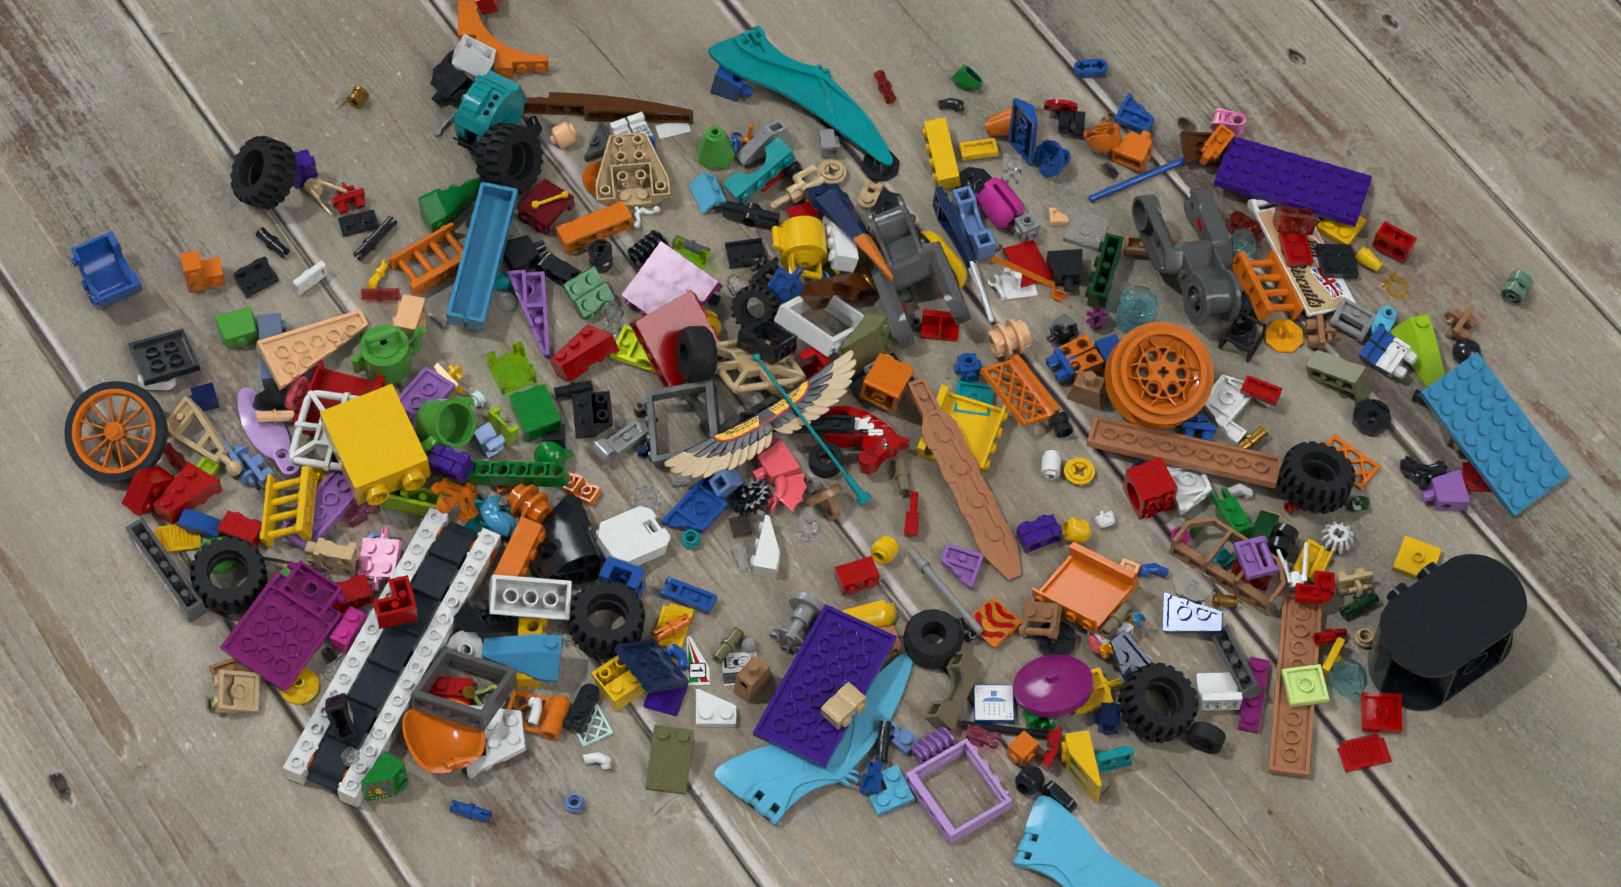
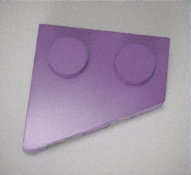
M947 543L941 558V564L968 589L972 590L984 559V554Z

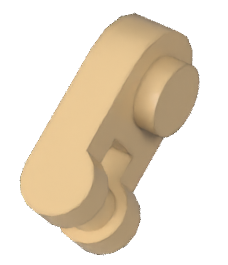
M865 179L858 198V206L861 210L865 211L869 208L873 210L876 207L884 184L879 182L876 184L872 180ZM869 189H871V190H874L875 192H874V193H870V192H868V191H869Z

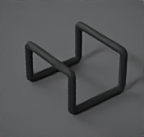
M1240 311L1239 315L1263 326L1261 337L1253 350H1251L1249 347L1228 338L1227 332L1225 336L1222 335L1220 337L1218 348L1221 349L1225 342L1228 341L1248 351L1246 362H1249L1265 337L1267 325ZM1238 318L1235 319L1231 327L1237 324Z

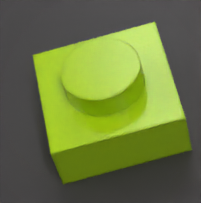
M205 455L196 465L212 476H215L221 469L220 463L211 460Z

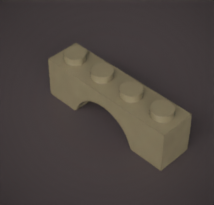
M968 650L957 651L952 659H950L946 668L951 679L950 692L945 700L931 701L924 716L937 730L939 727H944L948 731L954 729L975 679L979 674L982 663Z

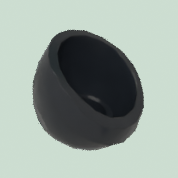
M1254 322L1238 323L1228 329V337L1252 350L1257 342L1258 329Z

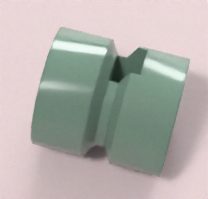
M1521 270L1511 272L1500 292L1501 298L1511 305L1517 306L1522 304L1533 285L1532 277Z

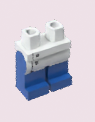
M1381 325L1378 326L1370 337V341L1368 340L1359 353L1360 360L1386 374L1391 379L1394 376L1403 380L1408 370L1401 366L1402 363L1405 361L1410 365H1414L1418 359V356L1411 351L1410 345L1405 344L1402 340L1387 332Z

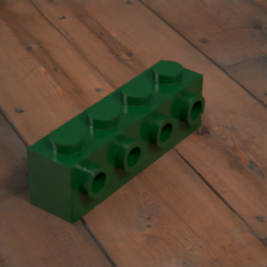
M1106 233L1104 242L1100 241L1098 248L1100 256L1095 258L1094 267L1096 269L1095 272H1091L1089 280L1091 287L1087 286L1085 297L1088 298V306H1095L1097 308L1103 306V309L1106 308L1121 256L1124 237Z

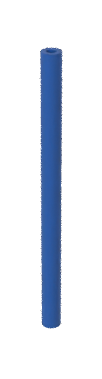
M1184 157L1089 195L1088 199L1092 203L1185 164Z

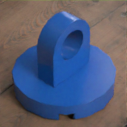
M1045 140L1036 149L1035 163L1036 166H1039V172L1044 176L1052 177L1060 174L1063 167L1070 161V152L1067 149H1063L1055 140Z

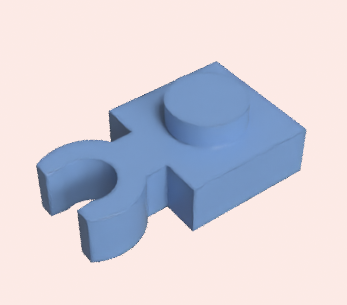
M891 721V728L894 729L890 732V739L893 738L891 745L907 756L912 751L911 745L918 743L919 738L905 727L900 731L898 725Z

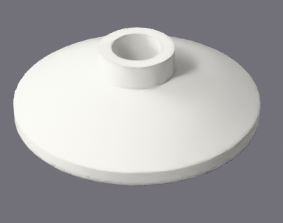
M459 631L450 638L447 648L482 658L483 642L476 633ZM468 646L471 649L470 653H467L466 648Z

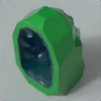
M965 64L951 78L961 89L976 91L983 86L981 77Z

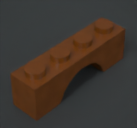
M858 271L808 281L804 285L800 296L813 311L825 309L834 295L841 296L851 303L862 301L866 298L872 286Z

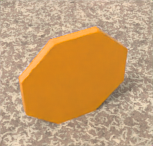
M1275 319L1266 329L1265 342L1277 353H1293L1303 344V329L1292 320Z

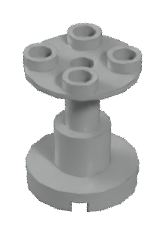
M801 591L793 593L789 599V605L794 610L791 616V626L788 630L774 628L769 635L771 639L780 645V650L785 653H790V651L798 653L804 643L799 637L801 630L807 628L811 621H816L824 607V604L816 597L814 600L810 599L811 595Z

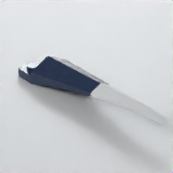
M942 186L936 187L932 206L937 221L954 244L968 269L989 322H995L959 209L951 201L949 202L948 194L944 192Z

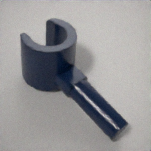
M647 440L644 445H638V457H648L650 445H648Z

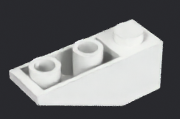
M765 515L764 522H760L758 533H761L760 539L756 538L754 550L757 551L756 555L751 557L750 567H753V575L776 579L780 564V551L770 517Z

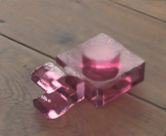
M367 502L359 506L355 504L345 512V516L349 526L354 528L369 519L368 514H377L381 509L379 504L373 506Z
M968 724L964 739L967 738L972 745L982 748L984 745H987L992 749H997L998 742L993 740L1000 741L1001 734L998 732L987 734V730Z

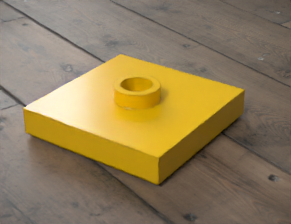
M1405 535L1392 570L1417 579V574L1427 564L1431 562L1437 564L1442 549Z

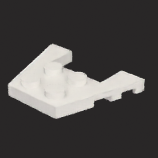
M1223 374L1213 385L1211 394L1203 408L1236 446L1246 436L1247 431L1234 423L1233 420L1252 397L1240 393L1244 383L1243 380ZM1257 400L1268 408L1271 407L1270 404Z
M469 705L473 708L480 710L483 708V706ZM501 708L498 710L484 731L486 755L480 756L478 760L467 766V776L469 779L476 777V774L483 770L491 769L493 765L501 761L505 762L526 751L524 722L521 711Z

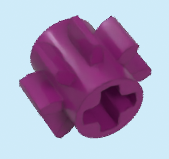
M1093 306L1092 312L1087 311L1086 315L1090 318L1086 320V323H1091L1092 329L1099 327L1101 330L1103 323L1108 324L1109 321L1105 317L1109 316V312L1104 313L1103 306L1100 309H1096ZM1097 315H1100L1098 321L1094 320Z

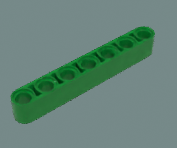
M472 460L474 468L468 474L464 483L441 475L442 478H447L453 483L464 485L470 483L472 485L518 486L522 483L525 486L534 484L540 487H564L570 482L568 471L564 464L559 462Z

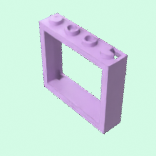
M967 738L907 772L905 776L910 790L949 845L1011 809L1012 799L1009 796V792L1007 790L1004 791L998 776L991 773L987 761L981 759L978 755L977 747L973 746ZM965 755L999 804L959 828L954 829L920 779L958 757Z

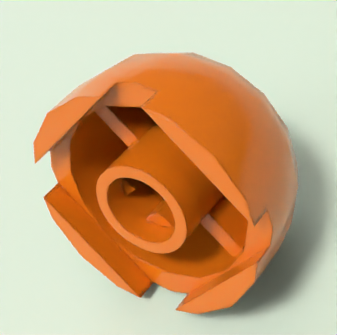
M1112 122L1095 125L1092 131L1087 129L1084 132V137L1089 149L1096 153H1102V155L1111 154L1112 149L1121 141L1119 124L1114 126Z

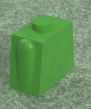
M251 306L214 316L222 343L227 346L228 350L257 342L259 330Z

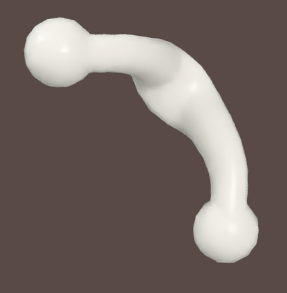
M636 206L634 208L637 211L634 213L636 221L633 223V226L635 228L640 227V214L653 215L659 213L660 207L655 206L653 211H649L644 207L639 209Z

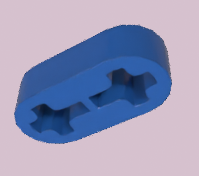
M1103 59L1079 60L1074 64L1073 73L1078 78L1102 77L1107 73L1108 64Z

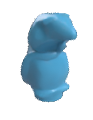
M501 496L488 497L480 508L483 520L491 530L501 535V537L511 538L518 522L509 513L500 510L501 506L498 503Z

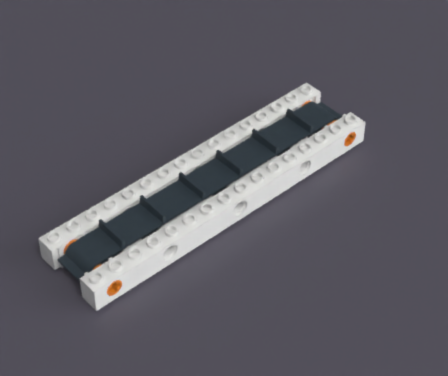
M430 507L390 577L392 579L408 575L417 607L418 621L379 629L373 607L284 764L283 770L287 779L302 785L305 784L306 780H310L337 791L340 801L357 808L359 807L364 798L360 782L384 751L389 753L402 729V720L405 712L412 708L411 693L443 648L447 647L450 638L454 635L459 624L453 617L467 601H472L502 547L501 535L484 528L481 532H476L450 521L449 523L447 513L442 514ZM389 581L379 599L391 596ZM345 693L355 716L358 736L338 742L325 712V702L329 697ZM344 721L341 724V726H346V721Z

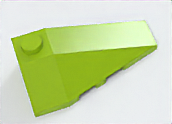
M1428 314L1410 317L1389 331L1390 334L1399 338L1405 344L1410 345L1411 351L1418 356L1414 365H1410L1407 362L1406 364L1414 369L1417 373L1416 376L1426 388L1445 375L1435 332Z

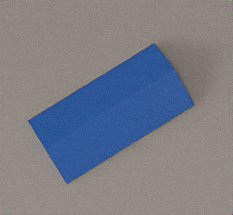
M1014 98L1008 142L1025 162L1032 166L1038 125L1035 107L1023 100Z

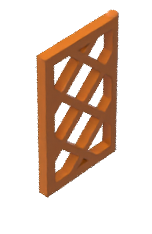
M1333 434L1326 442L1327 446L1331 447L1332 442L1336 441L1342 445V448H1336V450L1342 451L1345 454V458H1348L1347 452H1352L1359 457V459L1350 461L1352 464L1360 463L1361 472H1355V476H1362L1363 481L1361 484L1355 481L1354 486L1362 490L1381 466ZM1363 463H1368L1374 469L1372 471H1365Z

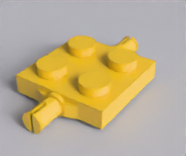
M1100 667L1090 670L1094 683L1093 692L1090 699L1081 708L1074 711L1075 716L1112 706L1114 701L1110 689L1121 686L1120 679L1107 681Z

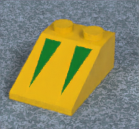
M1089 730L1065 734L1064 742H1061L1060 760L1062 763L1065 762L1066 770L1092 801L1096 803L1099 801L1102 784Z

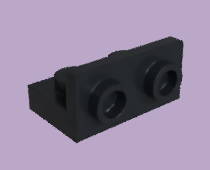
M266 256L254 260L251 264L241 267L233 273L235 283L246 299L279 282V278L270 267Z

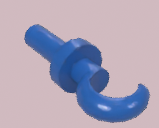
M734 132L731 134L734 154H737L741 141L734 136L740 137L741 134Z

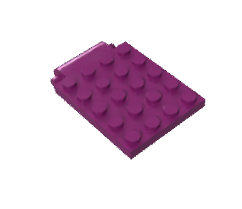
M302 560L297 564L292 561L288 563L287 568L292 570L288 577L278 571L274 574L220 646V650L285 693H287L342 618L343 614L333 608L336 601L343 604L347 598L342 595L343 587Z

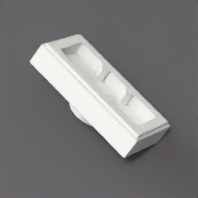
M322 260L310 269L305 270L301 276L292 281L296 294L301 295L328 275L326 264Z

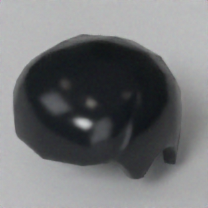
M1465 338L1453 345L1452 356L1459 364L1476 352L1481 356L1480 345L1474 340Z

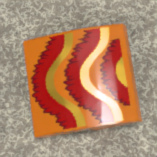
M994 597L972 615L983 628V632L979 636L995 650L1007 636L1010 637L1022 624L1018 617Z

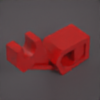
M911 491L910 511H906L904 535L918 536L920 513L916 511L919 492Z

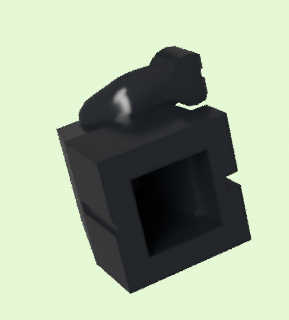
M1063 313L1049 327L1050 335L1046 339L1049 343L1056 341L1063 345L1070 342L1069 339L1071 337L1079 335L1077 323L1066 313Z

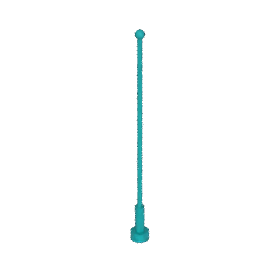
M754 354L753 360L759 363V365L769 376V378L772 380V382L775 384V386L778 388V390L781 392L784 398L788 401V403L791 405V407L794 409V411L797 413L800 419L804 422V424L807 426V428L810 430V432L813 434V436L816 438L819 444L823 447V449L826 451V453L829 455V457L832 459V461L835 463L838 469L845 476L844 480L847 482V484L851 487V489L858 497L856 499V502L859 504V506H862L864 503L872 498L870 493L868 491L864 493L863 490L856 483V481L853 479V477L846 473V471L836 460V458L833 456V454L830 452V450L827 448V446L824 444L821 438L817 435V433L814 431V429L811 427V425L808 423V421L805 419L802 413L798 410V408L795 406V404L792 402V400L789 398L786 392L782 389V387L779 385V383L776 381V379L773 377V375L770 373L767 367L760 360V355Z

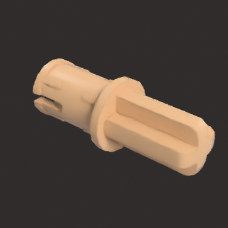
M273 409V411H256V423L274 422L276 424V422H292L295 413L293 410Z

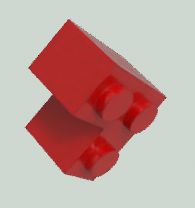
M160 466L135 471L121 504L138 516L149 514L154 509L153 504L157 497L164 492L175 477Z
M408 575L388 579L391 596L373 600L378 628L383 629L418 621L417 607Z

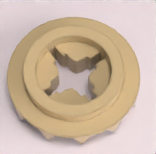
M826 160L818 166L817 175L818 177L823 176L827 184H838L843 182L846 177V168L840 161ZM829 169L835 173L834 177L829 174Z

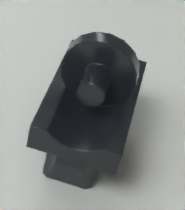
M757 257L753 258L751 261L753 266L750 270L752 272L757 270L758 272L751 277L748 283L750 285L754 283L767 285L769 280L765 274L769 273L773 276L780 267L778 265L780 260L775 257L764 266V263L767 262L766 258L763 257L761 260Z

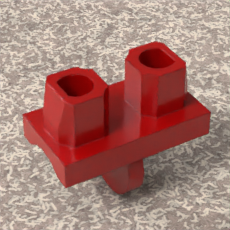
M345 182L341 183V186L348 192L343 193L336 190L338 196L332 197L331 203L333 208L336 207L340 215L349 212L347 203L352 201L356 209L365 207L364 188L355 190L354 185L347 186Z

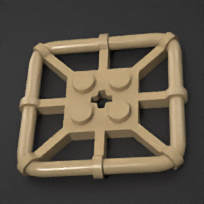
M738 337L734 340L716 342L717 355L729 358L731 361H718L715 373L720 375L727 387L732 390V393L737 394L738 392L763 389L769 391L776 388L759 363L753 360L752 354L740 348L739 350L727 349L737 346ZM763 337L759 339L771 346H777ZM793 354L777 362H785L791 369L780 366L777 363L771 365L761 360L771 374L788 377L776 380L781 387L803 384L806 380V376L796 363ZM738 369L741 374L733 382L727 374V370ZM760 376L763 382L742 385L747 378Z

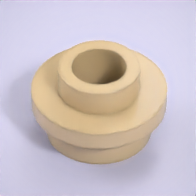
M1362 628L1356 632L1355 642L1359 646L1370 647L1372 645L1374 634L1370 629Z

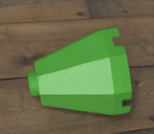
M719 126L710 127L696 147L699 164L710 171L720 167L721 169H726L735 159L733 142Z

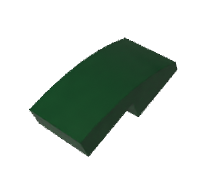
M1261 510L1248 539L1266 536L1269 542L1275 525L1279 522L1280 515Z

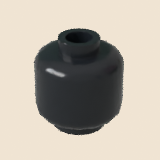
M1032 765L1025 766L1015 777L1016 788L1023 795L1036 794L1045 783L1042 770Z

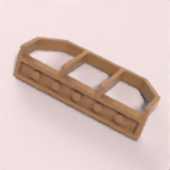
M1215 517L1187 520L1172 539L1169 554L1268 616L1272 611L1274 601L1286 585L1280 558L1271 553L1275 565H1278L1280 570L1277 573L1280 585L1269 597L1255 590L1252 585L1241 581L1245 576L1243 570L1236 576L1222 569L1219 564L1211 562L1230 537L1238 542L1247 540V537ZM1214 526L1224 532L1225 535L1206 558L1202 553L1195 552L1186 543L1179 541L1189 528ZM1256 546L1259 555L1263 557L1260 547Z

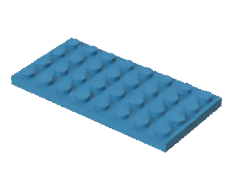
M1478 352L1419 393L1420 397L1511 517L1517 515L1570 476V473Z

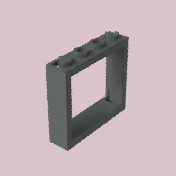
M727 358L724 361L719 362L731 361V359ZM727 370L726 372L728 374L734 370ZM715 373L712 380L716 381L721 377ZM760 376L752 377L756 383L763 382ZM763 389L762 391L767 396V399L744 412L760 413L781 400V398ZM692 394L682 396L710 432L708 415ZM740 414L721 424V433L739 425Z
M712 379L645 391L646 398H644L643 402L648 416H645V423L649 427L647 442L651 448V451L648 452L649 461L656 468L667 467L664 465V462L683 451L659 455L654 401L706 392L710 438L721 433L717 386Z
M444 647L411 693L412 709L485 731L517 684L516 669ZM447 665L501 681L481 710L428 694Z

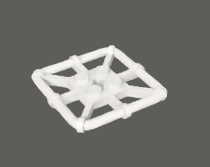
M322 390L308 391L303 400L298 421L294 424L295 431L289 449V461L298 465L323 468L324 471H342L339 463L332 462L334 452L323 431L321 417L318 424L305 421L311 401L314 402L321 412L326 409L318 398L337 400L344 403L359 396L351 395L349 392L342 394ZM304 430L316 431L314 440L298 449L302 432ZM317 447L328 448L325 461L302 458L303 455Z

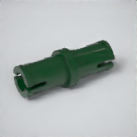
M1371 591L1361 598L1353 599V602L1339 608V612L1343 619L1346 620L1358 612H1364L1367 607L1378 603L1379 597L1375 594V591Z

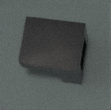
M561 424V431H547L546 442H555L566 450L565 424Z

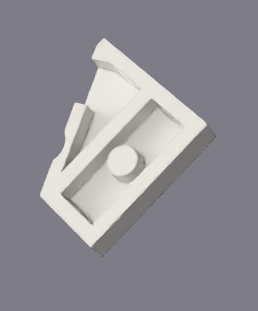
M696 689V727H736V705L703 690Z

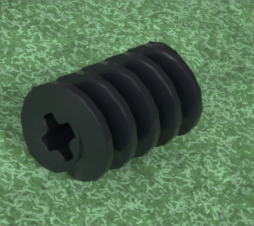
M651 230L649 234H646L644 238H641L638 243H635L633 247L627 250L633 265L641 269V263L645 264L646 258L650 257L661 241L669 246L667 239L660 232Z

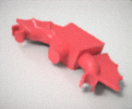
M772 436L770 446L767 449L764 447L760 454H757L756 451L754 457L757 459L758 469L751 473L755 481L758 478L761 480L766 478L771 486L775 485L776 487L772 495L773 498L767 500L769 504L764 505V509L767 506H771L770 513H773L777 501H781L791 512H794L796 505L804 501L802 495L807 489V485L804 482L805 473H800L799 464L783 441Z

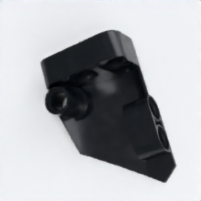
M568 494L554 507L541 524L545 528L546 536L536 549L538 550L536 569L543 579L572 581L571 585L593 582L599 578L601 557L591 535V524L581 499Z

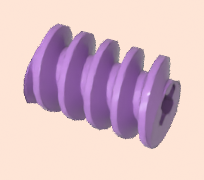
M939 727L938 731L935 730L931 735H926L924 739H919L918 743H913L911 750L914 759L918 765H921L923 760H930V756L932 758L937 756L936 752L940 754L943 752V748L947 750L950 748L949 744L954 746L956 742L946 728Z

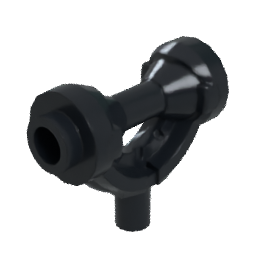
M1405 456L1404 459L1400 460L1399 470L1402 471L1403 475H1408L1413 481L1419 483V489L1424 491L1427 488V484H1430L1431 479L1447 474V465H1444V461L1440 460L1430 465L1420 464L1413 460L1412 457Z

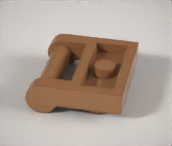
M1024 601L1022 625L1019 627V635L1023 637L1029 635L1048 636L1050 639H1057L1062 604ZM1031 622L1051 623L1049 629L1031 627Z

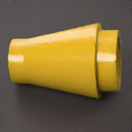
M1364 246L1355 256L1358 263L1375 272L1383 265L1374 253Z

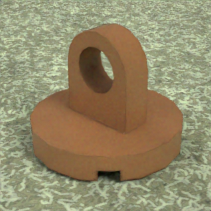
M839 483L834 484L830 488L806 499L808 507L820 503L827 518L833 521L841 516L840 508L833 495L842 491L843 488Z

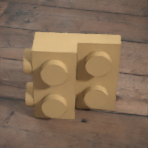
M220 669L216 676H213L212 687L216 688V695L212 696L211 705L215 707V713L235 714L236 712L257 714L259 711L258 674L255 672Z

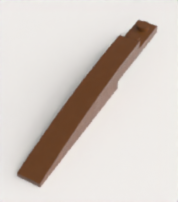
M549 92V98L526 97L527 101L524 104L523 114L584 115L585 121L614 122L623 118L627 121L628 116L642 112L646 123L693 124V110L644 100L582 93Z

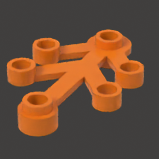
M443 478L440 482H435L431 486L432 492L436 495L444 493L451 496V498L442 496L437 501L436 508L440 513H449L454 505L458 503L460 513L457 517L462 523L466 524L470 519H474L479 514L474 503L478 491L472 484L466 483L460 486L447 478Z

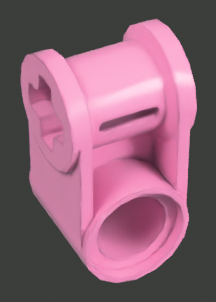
M1222 108L1214 110V119L1210 123L1211 130L1215 131L1218 124H1222L1234 132L1235 136L1244 133L1246 116L1243 113Z

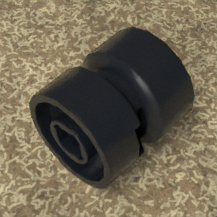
M1060 110L1058 133L1068 134L1072 131L1073 134L1083 135L1085 111L1071 113L1070 110Z
M597 239L592 241L588 247L589 266H595L598 273L608 272L613 266L611 243L604 239Z
M1276 524L1272 537L1267 544L1270 553L1278 557L1277 549H1280L1284 560L1289 559L1293 546L1299 536L1298 530L1289 524Z

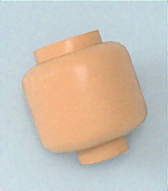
M562 122L551 129L552 135L550 139L554 146L558 145L563 149L575 143L578 134L572 123Z

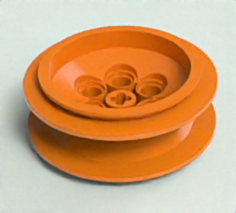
M1169 322L1146 323L1131 330L1111 351L1105 366V388L1110 402L1124 419L1132 424L1158 430H1168L1182 425L1183 421L1187 422L1205 405L1211 394L1214 382L1213 364L1204 344L1186 328ZM1148 354H1152L1155 357V361H1150ZM1167 355H1171L1174 358V362L1168 361ZM1139 370L1145 371L1146 377H1141ZM1176 371H1180L1183 374V379L1177 377ZM1148 386L1154 387L1156 393H1150L1148 390ZM1167 387L1173 388L1174 395L1168 393Z

